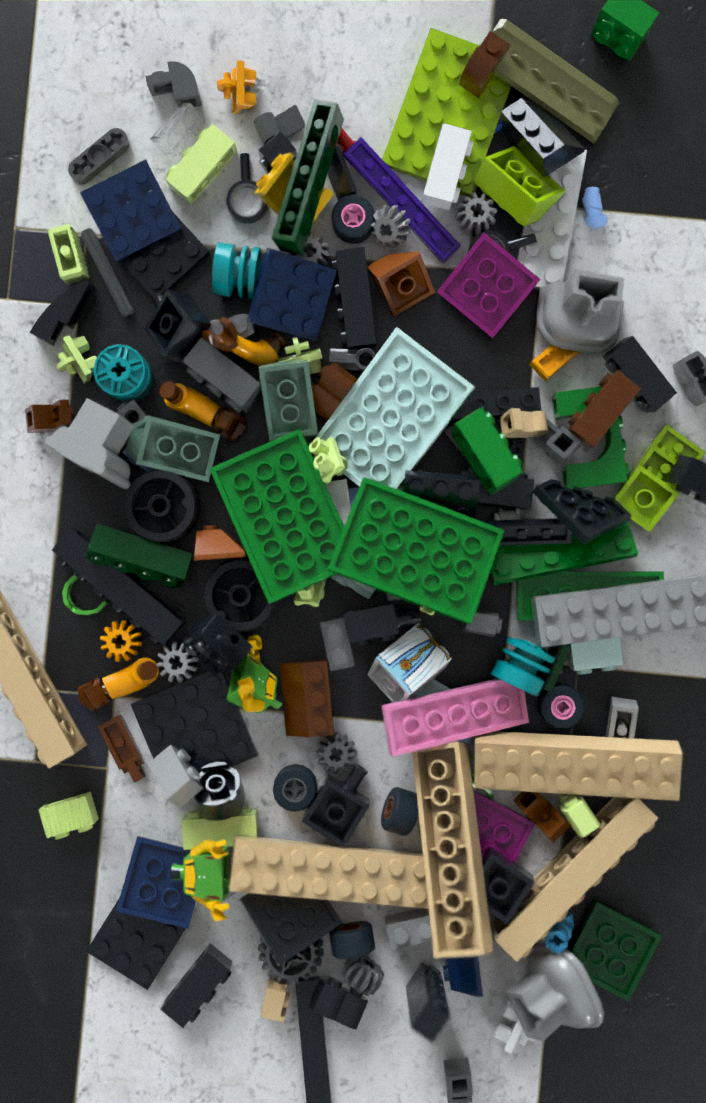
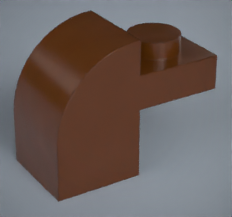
M489 31L481 45L476 47L461 75L459 85L480 98L493 79L495 69L508 52L510 44Z
M58 400L50 405H31L25 409L27 433L55 432L61 427H70L74 418L73 408L69 404V400Z
M521 791L513 800L523 813L553 843L571 826L539 792Z

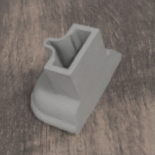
M575 269L565 283L555 282L547 286H541L536 316L537 328L541 336L549 344L566 350L593 354L611 349L618 341L621 332L624 301L622 300L624 278Z
M87 398L70 427L57 429L52 436L46 437L45 443L59 451L58 453L90 472L100 475L123 489L130 487V481H128L130 467L123 459L118 457V453L135 425L119 414Z
M535 943L527 961L528 974L506 991L526 1036L544 1041L560 1025L577 1029L599 1027L604 1020V1010L582 963L566 948L562 953H553L552 949H548V946L546 947V944Z

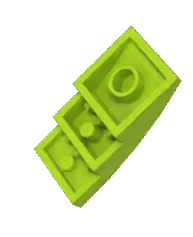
M665 424L631 470L629 477H627V482L621 485L614 499L632 515L631 520L650 532L680 494L674 490L676 486L667 482L678 456H689L701 460L706 452Z

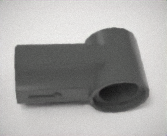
M331 348L329 366L336 362L346 371L363 373L368 366L365 367L360 364L362 357L370 356L374 358L376 354L369 348H362L360 350Z

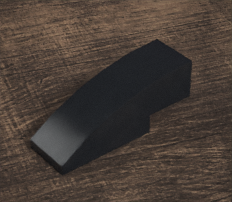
M85 279L62 293L40 315L30 333L54 347L64 326L72 330L75 328L95 290L93 284Z

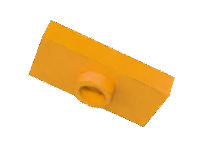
M550 345L531 361L529 365L546 382L580 352Z

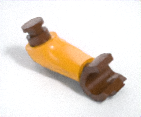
M225 317L219 320L223 326V331L220 335L217 336L211 331L204 330L202 332L204 339L210 345L223 351H231L256 366L275 363L279 359L277 354L281 351L280 347L284 348L287 345L286 341L277 332L272 334V339L268 338L266 341L260 339L258 342L249 341L237 335L236 327L232 321Z
M168 381L160 388V395L164 398L169 408L188 415L209 427H213V432L232 442L236 441L239 435H242L245 429L244 422L246 417L227 407L222 409L220 405L209 397L183 384H174Z
M150 658L138 659L126 668L102 678L104 684L101 683L98 677L79 686L78 693L80 696L78 698L82 706H86L93 711L110 703L107 695H110L111 699H115L149 686L158 676V667L155 661Z

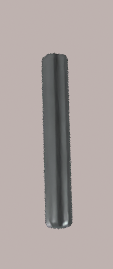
M91 228L83 230L81 237L123 317L132 315L134 309L94 231Z

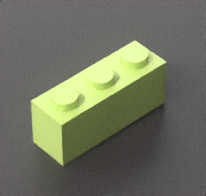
M211 124L208 129L205 128L199 134L198 141L194 146L185 150L182 160L177 166H172L167 172L165 180L169 188L192 206L237 153L235 142L214 124Z
M245 806L242 807V811L238 816H232L221 821L206 820L199 810L189 811L182 819L183 849L190 850L206 839L217 842L226 840V844L222 847H231L234 844L235 835L259 837L258 810H251V807Z

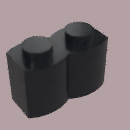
M330 976L328 980L321 978L309 1007L313 1012L356 1030L368 1000L363 996L362 992L358 993L357 990L351 987L350 989L342 987L343 982Z

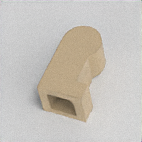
M511 408L500 416L502 434L506 438L538 437L548 433L546 413L544 411L528 412L521 411L520 408ZM509 421H511L512 428L510 430L508 428Z

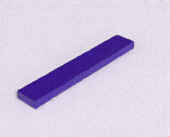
M362 137L343 154V157L390 208L398 205L399 213L402 210H406L404 218L411 219L407 226L412 229L413 233L442 264L461 246Z

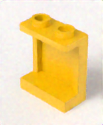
M291 153L279 154L271 164L273 167L268 175L264 174L256 184L258 189L254 194L277 215H279L295 163L293 160L294 156ZM327 187L322 190L314 220L334 195Z

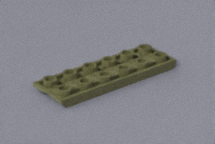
M500 19L493 33L509 43L510 48L495 69L494 74L589 141L595 143L619 104L618 98L507 19Z

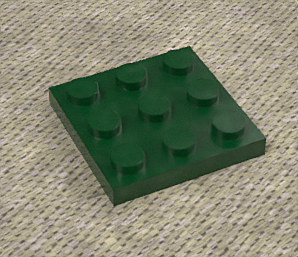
M595 899L569 951L582 963L592 983L629 1002L662 935Z

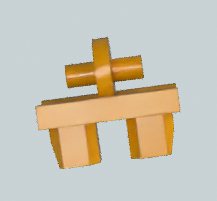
M237 60L236 68L232 69V79L231 73L225 72L224 79L217 81V89L224 92V99H231L232 93V114L238 115L242 109L253 110L256 106V93L244 91V86L254 87L256 71L245 68V61Z

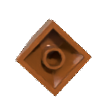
M418 251L387 254L367 266L378 292L394 317L435 293L421 254Z
M217 525L203 526V531H196L195 560L248 557L245 548L226 531L218 529Z

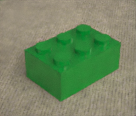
M480 408L456 422L451 435L476 475L480 476L481 483L489 496L513 483L523 472L521 470L523 466L520 459L515 454L512 455L507 448L509 443L502 433L499 434L495 429V421L489 412L485 413L483 408Z

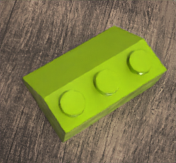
M515 146L485 157L473 181L481 188L483 193L489 195L498 203L500 208L506 210L515 218L516 222L524 227L539 221L566 191L549 175L543 177Z

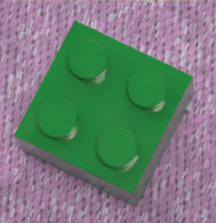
M608 0L600 11L591 35L600 44H605L613 49L616 55L630 61L648 35L659 12L642 0Z

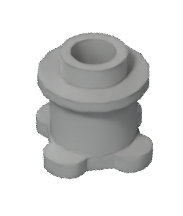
M499 507L498 512H494L493 520H520V508L502 510V507Z

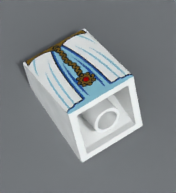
M418 623L375 658L368 676L392 703L414 698L447 667L452 658L449 656L446 648L441 645L439 646L433 639L430 631Z

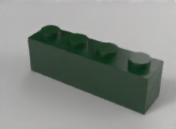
M96 524L87 549L86 559L95 565L114 567L115 570L121 573L131 572L137 574L144 580L160 581L163 585L170 588H181L193 553Z

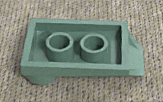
M292 360L259 366L269 441L300 429L306 443L310 444L311 439L318 435L308 360Z
M147 416L141 421L132 423L135 426L129 435L126 452L133 458L135 464L209 482L210 468L213 466L220 434L152 416Z

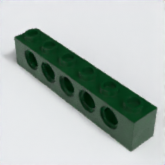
M314 99L272 234V239L280 251L299 255L304 253L344 122L343 115L336 102Z

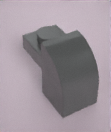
M170 61L167 62L168 72L156 71L152 75L145 76L151 96L173 92L179 110L202 106L195 76L186 65Z
M546 418L548 433L529 438L546 451V455L560 464H565L581 446L582 441L563 425L559 429Z
M468 1058L443 1060L448 1103L472 1102L473 1088Z

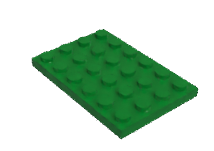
M300 429L210 468L269 604L337 575L327 570L344 524L325 483L322 481L319 470L314 466V458Z
M363 477L327 571L470 625L472 624L504 530Z

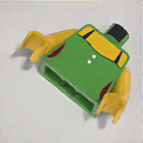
M259 635L248 637V642L253 648L238 667L232 670L227 701L243 707L245 712L258 714L269 706L275 709L280 708L284 702V696L276 692V675L264 667L260 661L258 650L262 648L261 637Z
M206 839L191 849L190 853L184 858L183 865H172L171 879L183 880L184 893L191 895L194 900L210 910L213 920L218 922L228 919L223 911L229 909V904H222L221 902L230 893L228 887L229 847H222L226 844V840L217 842Z

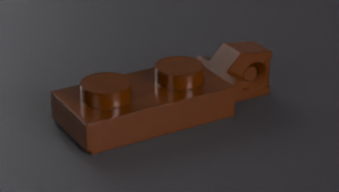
M120 714L99 725L98 729L119 770L122 769L124 774L129 772L134 783L146 777L141 766L144 764L143 756L122 715Z

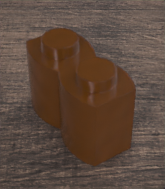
M336 362L330 366L326 364L318 374V377L321 379L317 386L315 384L312 385L315 412L326 421L329 420L358 380Z

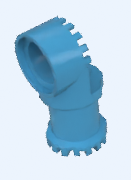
M568 910L566 917L561 922H556L550 928V932L545 938L546 947L548 946V949H552L553 953H562L568 946V940L572 936L574 927L572 911Z

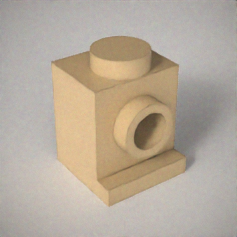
M277 978L268 979L260 1017L284 1023L290 993L286 992V980L282 979L278 983L276 981Z

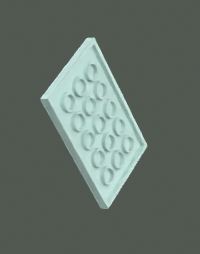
M396 327L315 439L319 437L326 441L332 437L336 440L340 455L346 459L348 464L343 474L359 487L363 477L398 489L404 482L405 470L412 471L476 387Z

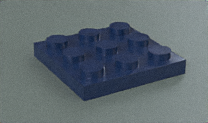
M146 159L79 192L116 262L182 230Z
M267 248L247 321L317 341L337 270Z
M137 836L116 911L188 929L196 900L191 895L184 893L183 880L171 879V867L174 864L183 865V860L190 853L191 849L184 850L182 846Z

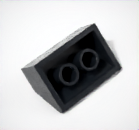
M521 98L501 111L503 133L543 177L548 176L585 152V148L554 115L532 100Z

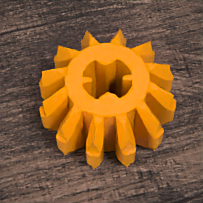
M126 620L122 621L120 625L117 621L112 622V628H104L108 636L100 637V640L106 641V644L102 645L101 649H109L106 655L108 658L115 654L116 662L121 661L122 656L128 661L131 659V654L137 655L139 653L134 646H142L143 643L141 641H136V638L142 635L141 632L134 634L133 631L136 627L133 624L128 627ZM122 637L123 640H126V644L121 645L120 642H117V638Z

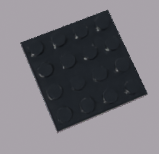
M207 671L130 704L153 759L169 745H172L178 750H185L191 758L189 761L190 765L200 773L202 771L201 768L209 763L225 762L230 767H233L258 756L238 705L227 701L229 683L224 672L213 674Z

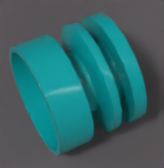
M219 242L216 246L213 260V294L230 297L234 286H237L239 298L245 297L248 288V298L253 300L263 264L261 248L254 247L250 258L249 246H243L241 255L237 256L235 244Z
M117 344L107 347L98 355L94 363L93 373L97 384L103 391L120 402L127 400L139 401L148 394L152 387L153 373L151 366L138 351L128 345ZM121 367H123L126 371L122 372L120 377L117 372H120Z
M508 636L506 642L516 647L514 651L502 648V651L511 658L509 662L497 659L491 674L521 690L539 696L545 682L536 673L537 671L550 672V669L540 664L543 659L553 664L556 658L552 657L545 649L529 641Z

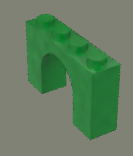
M601 386L553 394L551 397L554 419L571 418L576 411L581 413L586 407L583 402L592 392L596 394ZM621 415L605 433L604 450L595 461L561 467L564 487L573 489L576 486L584 489L627 482L630 470L628 463H625L624 460L626 442L621 438L620 429L623 428Z

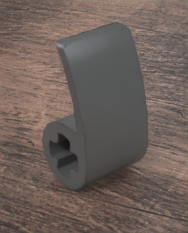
M293 105L275 117L272 112L263 113L253 122L264 145L280 131L288 138L305 128V122L297 105Z

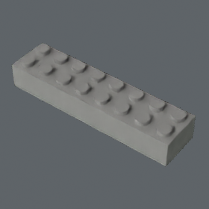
M706 574L530 597L536 645L540 647L706 626Z

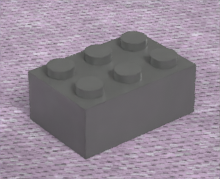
M200 338L183 360L184 364L188 367L185 371L200 384L203 381L206 382L205 386L219 399L224 396L228 406L237 413H240L242 410L248 414L262 396L261 384L202 338Z

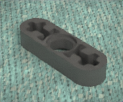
M120 128L109 130L71 161L68 166V172L72 179L78 184H86L124 154L130 145L126 133ZM115 137L121 139L122 143L120 145L114 143L113 139ZM106 144L112 150L111 153H109V151L105 147ZM97 151L105 152V158L101 162L93 160V155ZM86 160L90 161L91 165L93 166L92 169L87 164ZM79 167L85 172L82 176L76 171Z

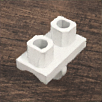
M508 1001L503 1016L513 1021L510 1028L499 1022L494 1031V1038L504 1044V1050L511 1054L519 1035H521L519 1043L523 1046L526 1045L528 1040L536 1041V1039L526 1036L511 1002Z

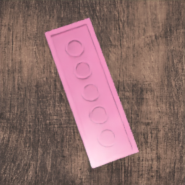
M499 678L382 705L389 754L393 757L529 723L524 690Z

